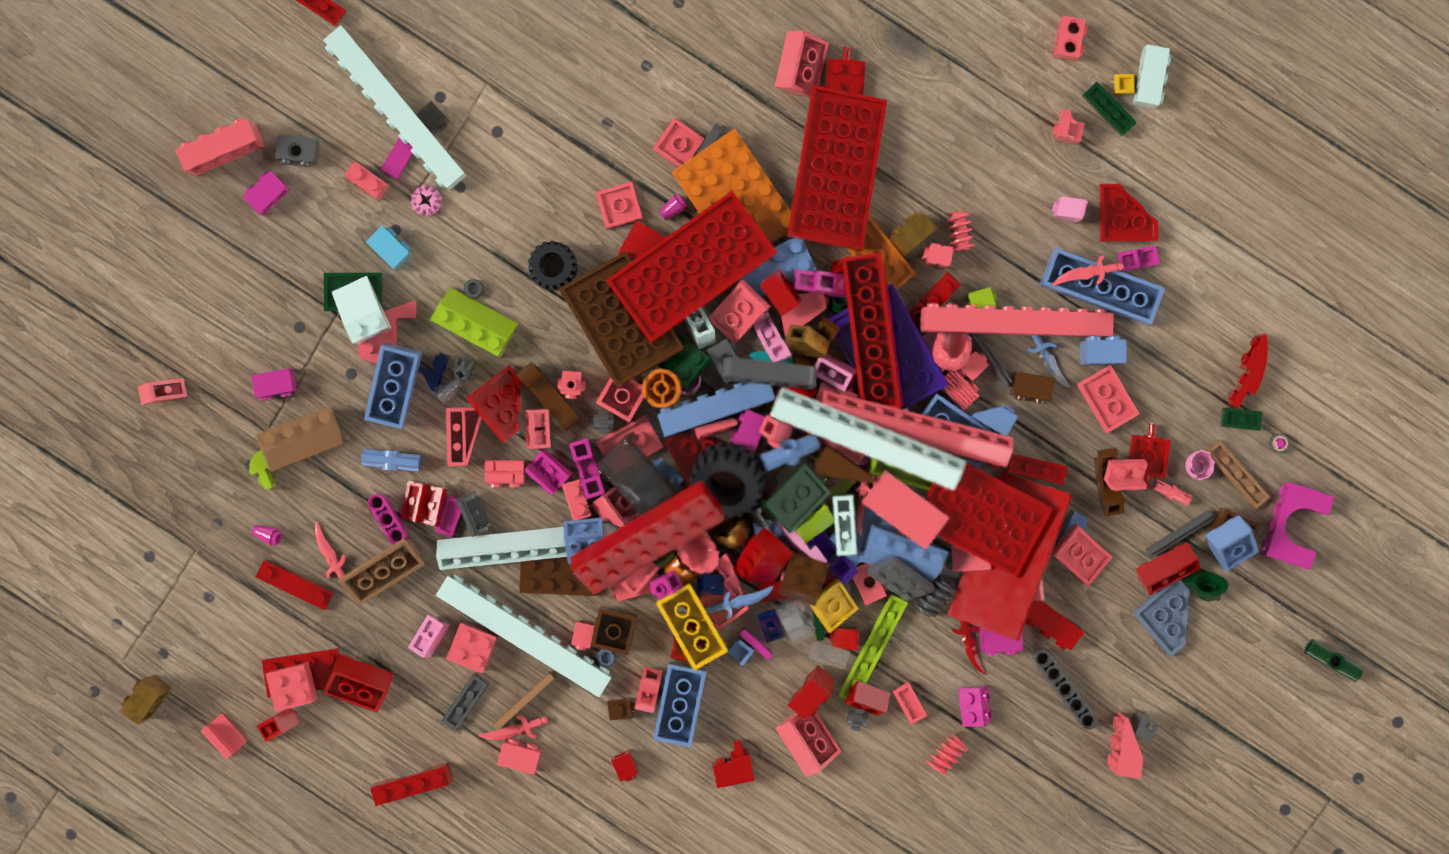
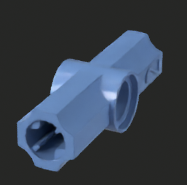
M814 434L797 441L788 439L783 441L779 448L762 454L760 460L766 471L783 464L788 466L795 465L800 461V457L819 450L820 444Z
M363 449L361 455V465L382 467L385 470L399 471L400 469L419 472L422 463L421 455L401 453V451Z

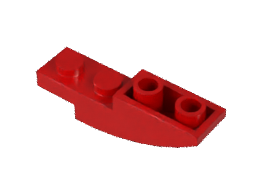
M948 271L909 311L918 329L921 328V309L927 307V304H939V307H941L962 285Z
M1264 333L1253 337L1250 342V350L1245 352L1240 360L1242 364L1239 368L1246 372L1240 375L1237 381L1239 383L1237 388L1233 389L1228 396L1229 402L1227 405L1233 408H1239L1247 394L1255 395L1262 382L1268 358V339Z

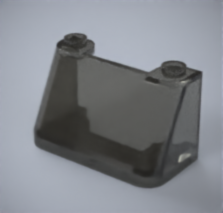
M631 432L619 440L598 462V471L602 476L610 480L636 510L637 516L640 517L676 496L684 488L678 482L676 484L669 482L671 478L669 476L666 478L641 450L643 448L641 444L637 446L636 442L639 438L634 432Z

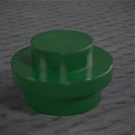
M833 297L829 301V307L834 312L840 313L848 308L847 299Z

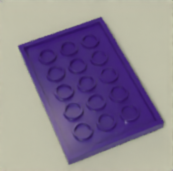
M892 283L888 285L904 403V406L897 409L902 410L948 386L949 383L940 367L935 363L933 354ZM847 308L829 320L841 327L834 338L849 365L856 369L849 309Z

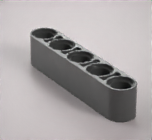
M727 357L723 360L722 378L730 381L814 389L816 388L817 368L805 365Z
M1043 648L1035 649L1032 653L1033 662L1075 720L1084 729L1091 730L1095 728L1097 717L1053 656ZM1040 653L1046 654V659L1043 662H1038L1037 657ZM1056 668L1057 675L1050 678L1049 671ZM1063 684H1068L1069 686L1066 693L1060 692ZM1079 700V707L1073 709L1071 706L1072 702ZM1086 715H1090L1091 721L1088 724H1083V718Z

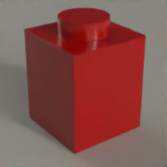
M630 749L612 757L611 762L620 782L623 780L629 782L636 778L639 769Z

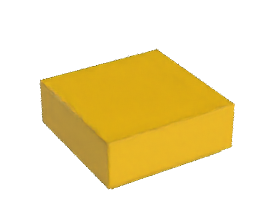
M1135 74L1114 75V95L1135 93Z

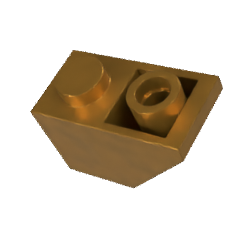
M790 324L786 336V345L791 354L826 358L830 341L809 326Z

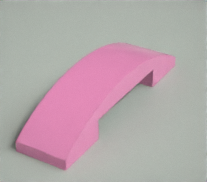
M767 310L753 327L771 361L781 362L792 356Z
M777 521L784 537L799 554L825 563L827 562L817 546L807 547L796 530L788 533Z

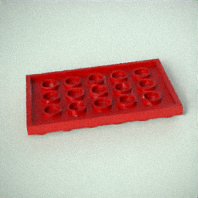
M966 462L954 490L933 482L924 500L949 517L936 536L1016 578L1053 508Z

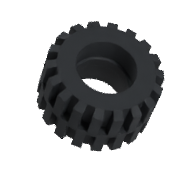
M555 241L543 242L542 245H537L536 249L531 252V257L528 259V271L534 282L542 288L556 291L573 281V278L576 277V270L578 269L577 259L570 248L563 243ZM550 255H558L564 262L563 271L556 277H549L542 270L544 259Z

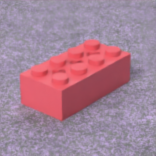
M240 118L235 120L231 126L217 128L215 133L200 135L198 140L192 143L191 141L182 143L180 148L175 150L184 171L198 176L264 147L265 143L257 125L248 119Z

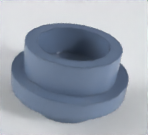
M601 649L597 654V660L600 665L609 667L615 663L616 653Z

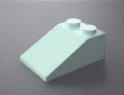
M367 276L332 292L352 344H359L391 329Z

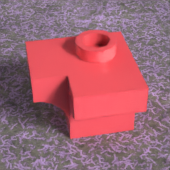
M1063 109L1060 112L1058 123L1054 125L1053 134L1056 135L1055 141L1077 145L1081 142L1084 123L1074 120L1071 110Z
M771 411L770 415H766L760 433L767 437L766 442L777 449L783 441L790 438L794 425L772 417Z

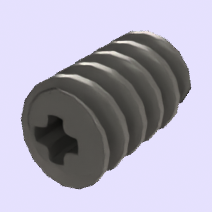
M938 575L941 579L940 581L933 580L936 585L934 592L926 594V599L920 597L921 605L914 604L919 611L928 617H936V611H941V605H946L947 603L945 598H951L949 592H956L955 587L940 575Z

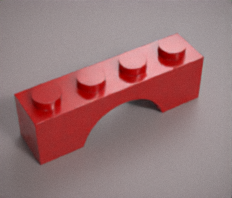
M447 762L406 777L391 778L374 783L370 790L374 804L378 806L448 786L453 779Z

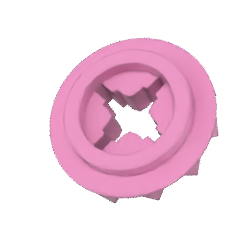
M428 185L416 188L411 198L412 207L420 215L431 216L441 207V194L436 188ZM421 195L431 196L429 199L431 207L427 204L422 205L423 199Z

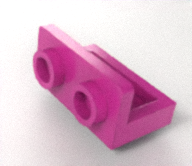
M544 448L524 469L531 479L535 480L542 486L544 491L551 495L558 491L572 475Z
M987 685L959 688L962 726L980 727L990 724L992 711L989 707L990 692L987 689Z

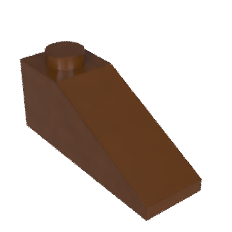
M828 446L814 464V467L817 468L815 472L824 478L827 475L832 478L874 483L876 480Z

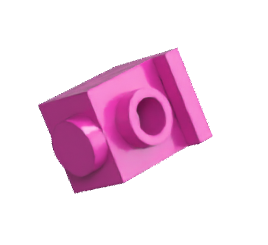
M674 570L650 582L651 592L659 600L672 595L683 587Z

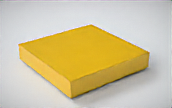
M837 578L820 592L816 606L810 605L829 633L834 631L859 609L842 582Z

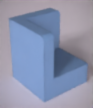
M738 637L727 653L743 666L754 652V648Z

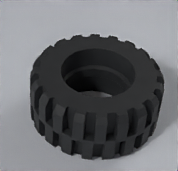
M719 442L716 446H708L706 450L699 454L691 473L690 487L702 481L721 504L724 516H728V518H734L735 515H738V517L744 516L746 512L750 513L760 503L767 479L766 470L763 468L760 457L758 455L755 456L752 449L744 448L745 445L742 444L735 445L734 442H728L727 444ZM720 471L732 472L738 475L745 485L739 488H727L718 484L712 474Z

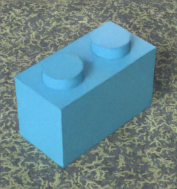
M381 226L366 243L391 268L397 270L412 255L409 251L411 247L403 240L400 242L395 237L397 233L392 228L388 227L386 229L384 226Z

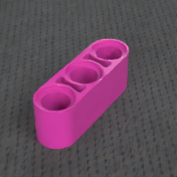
M380 493L372 495L368 500L369 508L388 540L392 544L399 542V540L394 538L396 530L402 533V539H407L408 532L388 497ZM376 497L381 498L383 501L380 508L374 504ZM386 514H390L392 516V522L390 524H387L384 521V516Z

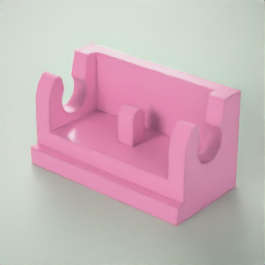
M427 615L408 648L423 658H430L450 624L438 620L436 616Z

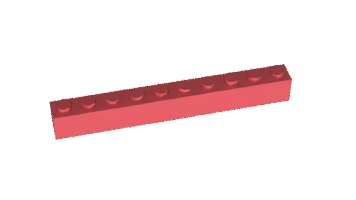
M927 304V307L921 309V332L1065 337L1100 336L1104 338L1113 336L1114 313H1107V310L1098 309L1095 310V313L1088 312V309H1077V312H1070L1069 308H1059L1058 311H1051V308H1040V311H1033V307H1021V310H1014L1013 306H1003L1001 310L995 309V306H984V309H977L976 305H965V308H958V305L948 304L946 308L939 307V304Z
M825 390L823 392L822 404L941 452L1006 467L1013 451V437Z

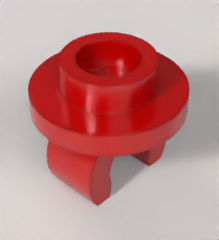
M838 259L832 263L830 272L841 274L843 263L841 259Z

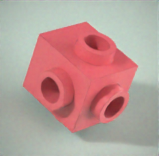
M562 371V379H558V390H561V394H565V398L577 399V395L585 392L586 388L583 372ZM570 382L575 384L572 389L569 387Z

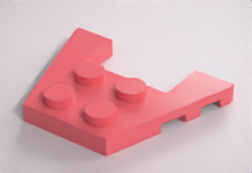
M411 301L385 310L384 313L391 329L359 343V358L377 364L380 348L383 343L397 345V319H417V301Z
M728 552L720 557L718 561L719 566L716 567L724 577V580L700 597L705 609L708 606L724 602L725 594L728 591H731L729 600L735 599L738 595H745ZM742 606L739 609L733 608L732 616L729 619L726 618L728 614L726 609L708 614L715 627L721 630L747 611L750 606Z

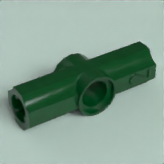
M1314 639L1307 643L1304 654L1353 682H1357L1361 678L1363 667ZM1336 656L1337 662L1331 665V658Z

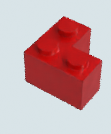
M817 665L805 678L803 685L790 698L787 706L804 720L809 716L813 717L819 710L818 706L821 703L825 704L831 697L830 693L834 689L835 679Z

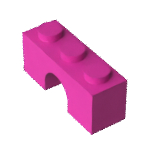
M589 438L570 443L569 447L580 474L586 499L605 494L606 490Z

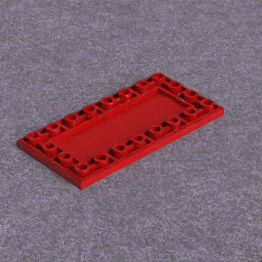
M1000 472L998 480L1053 508L1017 578L993 565L992 569L963 571L947 615L1019 642L1073 495L1005 472Z

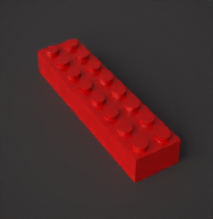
M884 252L843 257L842 263L860 399L893 408H901L904 406Z
M700 481L571 556L572 572L595 595L724 521L722 506L703 482Z

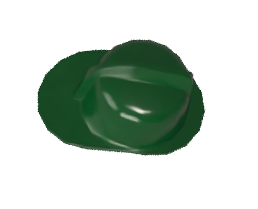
M1200 569L1182 578L1183 583L1188 588L1196 591L1197 596L1201 600L1208 602L1219 601L1221 595L1228 590L1229 586L1228 581L1224 577L1204 569Z

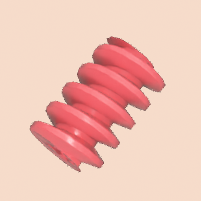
M961 211L946 214L951 216V218L947 219V223L953 224L948 227V231L954 232L949 235V238L955 239L950 243V246L956 247L953 249V253L970 250L971 247L975 246V243L969 242L974 236L968 235V232L972 231L973 228L967 227L972 221L965 219L970 213Z
M952 732L953 739L946 737L949 744L941 743L943 750L936 749L938 756L931 755L933 762L926 761L933 769L944 775L948 774L946 768H953L951 762H958L956 756L962 758L963 754L960 750L968 751L966 744Z

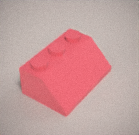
M787 31L775 87L787 93L810 98L811 86L820 85L829 42L805 31Z
M794 713L775 728L806 777L820 772L842 752L818 713L813 717L809 716L806 720L797 713Z

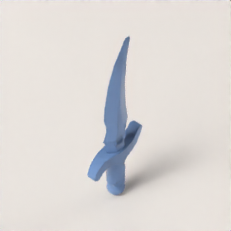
M773 586L756 593L738 595L732 600H729L731 591H728L725 594L724 602L708 606L706 611L707 613L726 609L728 611L726 618L729 619L732 616L733 608L739 609L742 606H749L762 600L771 592Z

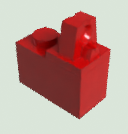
M741 739L733 740L735 751H731L730 759L721 757L717 758L716 762H712L717 789L755 781L750 753L747 748H742Z

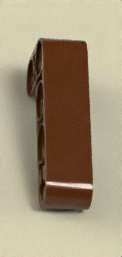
M530 362L516 374L546 409H549L552 416L566 431L581 420L576 411L533 362Z

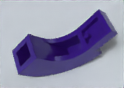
M823 531L807 542L810 546H817L827 560L826 563L830 564L829 568L843 584H846L858 573L857 569L844 555H837L836 545Z

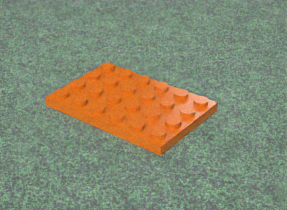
M735 128L671 172L699 214L733 191L771 244L788 232L790 209Z

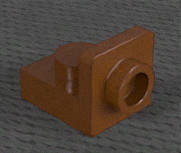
M631 698L607 701L610 720L625 718L629 720L633 718V714H636L635 702H631Z

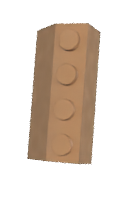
M330 406L262 431L255 436L270 472L343 444L337 421Z
M404 538L338 581L353 599L361 605L419 569L425 563L420 550L411 539Z

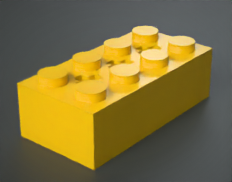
M691 582L683 585L682 588L672 595L656 601L658 608L693 670L728 652L726 644ZM682 604V606L688 607L686 613L678 612L679 605ZM691 621L692 623H696V624H697V625L695 626L696 629H695V630H693L692 628H689V629H688V628H687V626H689V623H688V622ZM698 639H705L707 641L705 642L706 646L697 645Z

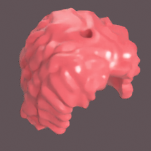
M939 332L937 334L932 352L935 363L941 369L947 371L962 369L969 362L972 351V342L968 338L967 333Z
M703 532L674 549L682 563L688 565L691 571L709 574L719 566L718 561L720 558L718 555L720 552L716 550L715 542L711 540L708 532Z

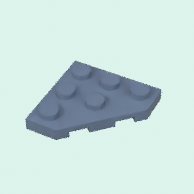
M1181 580L1157 591L1132 612L1169 657H1172L1186 645L1185 633L1190 590Z

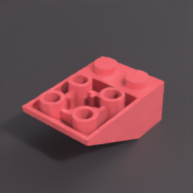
M1117 712V716L1113 718L1114 735L1110 739L1112 753L1108 755L1107 764L1118 776L1141 779L1143 757L1129 718L1121 712Z

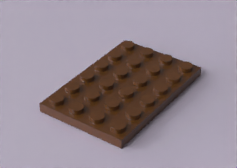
M626 251L559 288L560 293L617 388L684 350L673 329L653 343H650L606 282L608 278L632 262Z

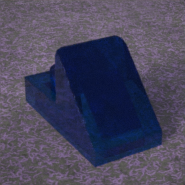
M439 353V356L436 355L432 365L435 367L434 370L419 366L430 390L438 392L450 357L449 355Z
M703 573L697 577L698 597L724 593L723 575Z
M775 609L757 615L767 643L785 637Z

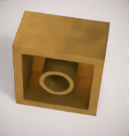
M922 211L919 214L914 212L905 220L906 225L902 226L900 224L890 233L892 237L889 240L903 257L937 229Z
M155 675L138 680L132 688L134 691L131 696H127L121 703L123 707L119 712L137 725H140L152 718L172 687Z

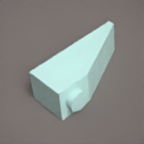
M702 308L684 320L689 334L699 350L716 343L715 330Z
M855 494L835 495L833 503L837 555L857 554Z

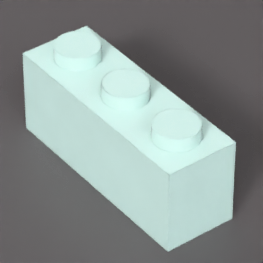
M1148 44L1143 48L1133 105L1155 109L1163 103L1164 92H1162V89L1168 79L1166 67L1171 62L1170 48Z

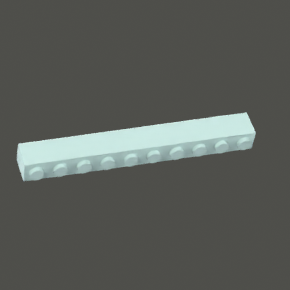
M341 25L323 40L327 44L325 49L331 56L335 54L338 57L337 63L344 71L348 69L352 74L349 77L355 85L360 84L364 90L361 92L368 100L373 99L376 103L374 107L380 115L384 113L389 118L386 122L393 130L395 128L401 133L398 135L405 144L409 142L413 147L411 152L417 159L421 157L424 160L425 164L423 166L430 174L434 172L438 177L435 180L442 189L444 187L448 190L452 189L467 176Z
M784 388L781 389L771 413L772 417L780 421L787 422L797 428H802L817 436L827 438L834 443H839L852 450L859 451L869 457L879 459L889 465L896 466L906 472L916 474L926 480H931L953 490L965 465L964 460Z
M604 522L603 538L621 527ZM564 527L437 540L436 558L440 570L567 557Z
M456 574L447 576L435 596L592 694L600 697L612 677L609 674L610 670L602 665L598 667L593 664L594 660L586 655L582 657L577 654L578 650L570 645L566 647L561 644L562 640L554 635L548 636L544 633L545 629L538 625L532 626L528 623L529 620L522 615L516 616L512 613L513 610L504 604L500 606L496 603L497 600L488 594L484 596L480 593L478 587L472 584L468 586L463 583L464 579Z

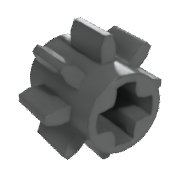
M459 357L452 367L455 370V377L459 380H466L467 378L471 380L477 371L475 362L468 357L463 359Z
M608 410L599 411V415H594V429H599V433H609V429H614V415H609Z
M854 708V711L849 710L846 724L851 725V730L860 732L861 727L866 728L868 714L864 713V709Z

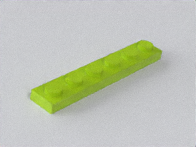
M890 593L838 693L839 697L846 700L849 686H854L856 681L867 683L908 602Z

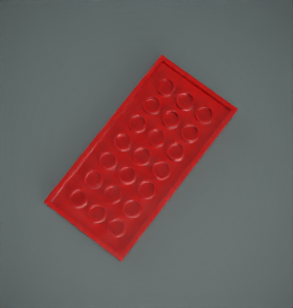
M818 85L811 86L787 237L858 251L863 250L887 100Z
M731 191L612 275L606 282L650 343H653L778 253L734 192Z

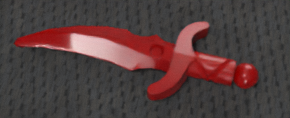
M959 620L961 629L956 630L952 628L951 631L958 635L962 634L965 651L971 663L978 671L986 675L979 658L976 640L971 634V631L980 633V630L974 626H969L967 622Z

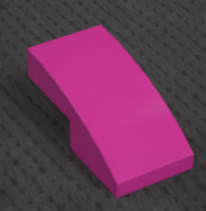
M1156 245L1117 253L1119 263L1124 265L1121 272L1160 264Z

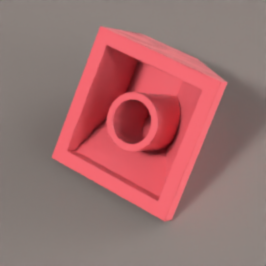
M626 478L591 504L603 521L619 527L628 524L648 510Z

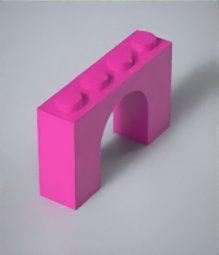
M1285 482L1280 487V498L1278 503L1274 505V516L1267 526L1268 534L1261 544V554L1311 570L1316 552L1293 544L1286 535L1285 523L1292 512L1301 508L1329 515L1335 497L1291 482Z

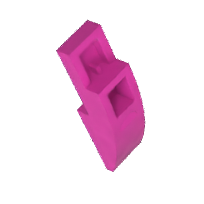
M800 269L794 271V290L847 298L844 275Z

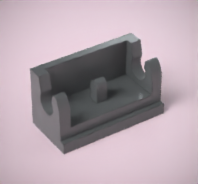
M476 491L456 499L472 537L490 529L491 525Z
M1136 710L1130 721L1133 732L1136 736L1152 744V739L1158 726L1154 724L1152 730L1148 731L1150 718Z

